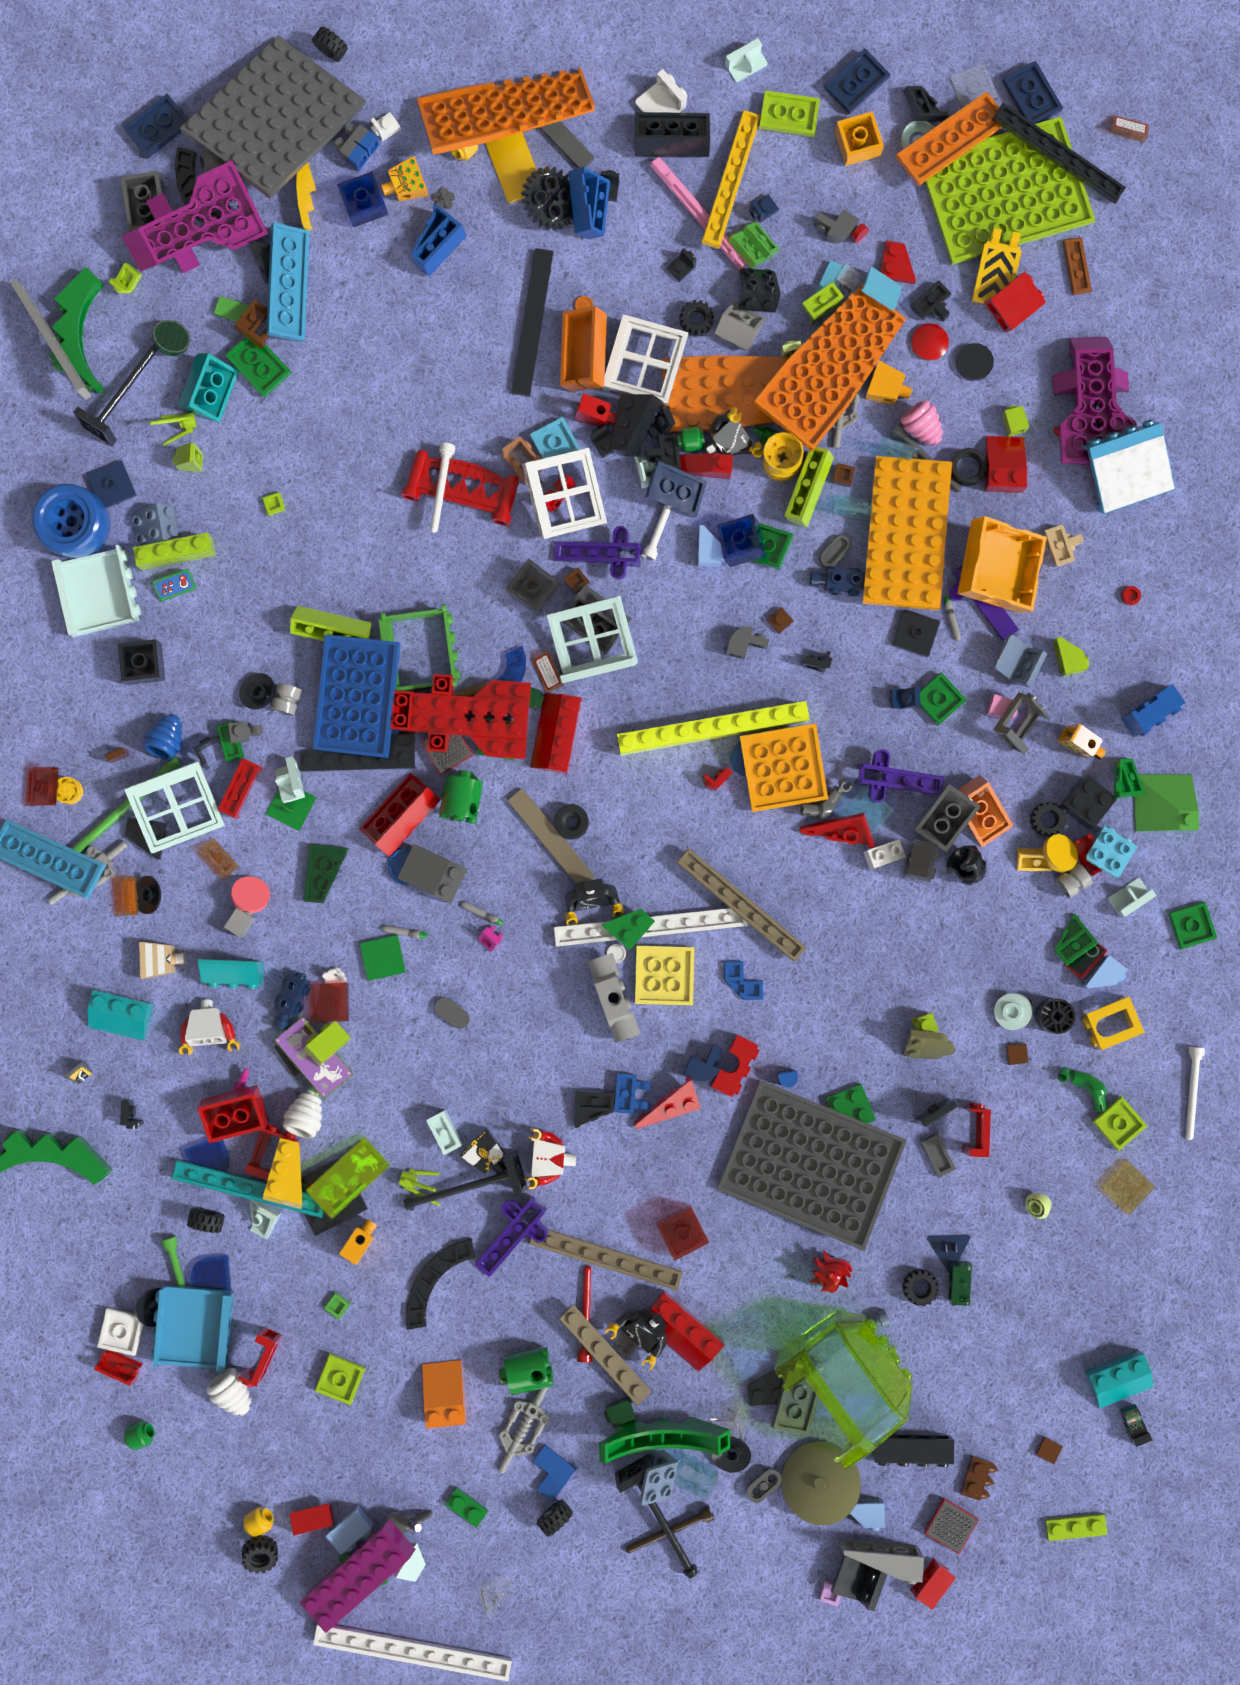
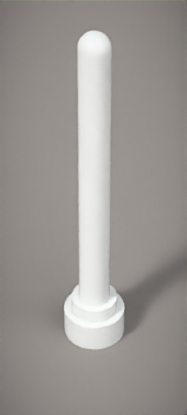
M441 443L439 449L442 460L430 527L433 533L438 531L449 459L452 458L455 452V445L450 443Z
M666 506L662 510L650 544L643 549L641 554L643 558L651 557V561L656 560L658 554L656 547L671 511Z
M1189 1046L1188 1054H1190L1192 1064L1185 1137L1187 1140H1192L1194 1137L1199 1065L1202 1056L1205 1055V1048Z

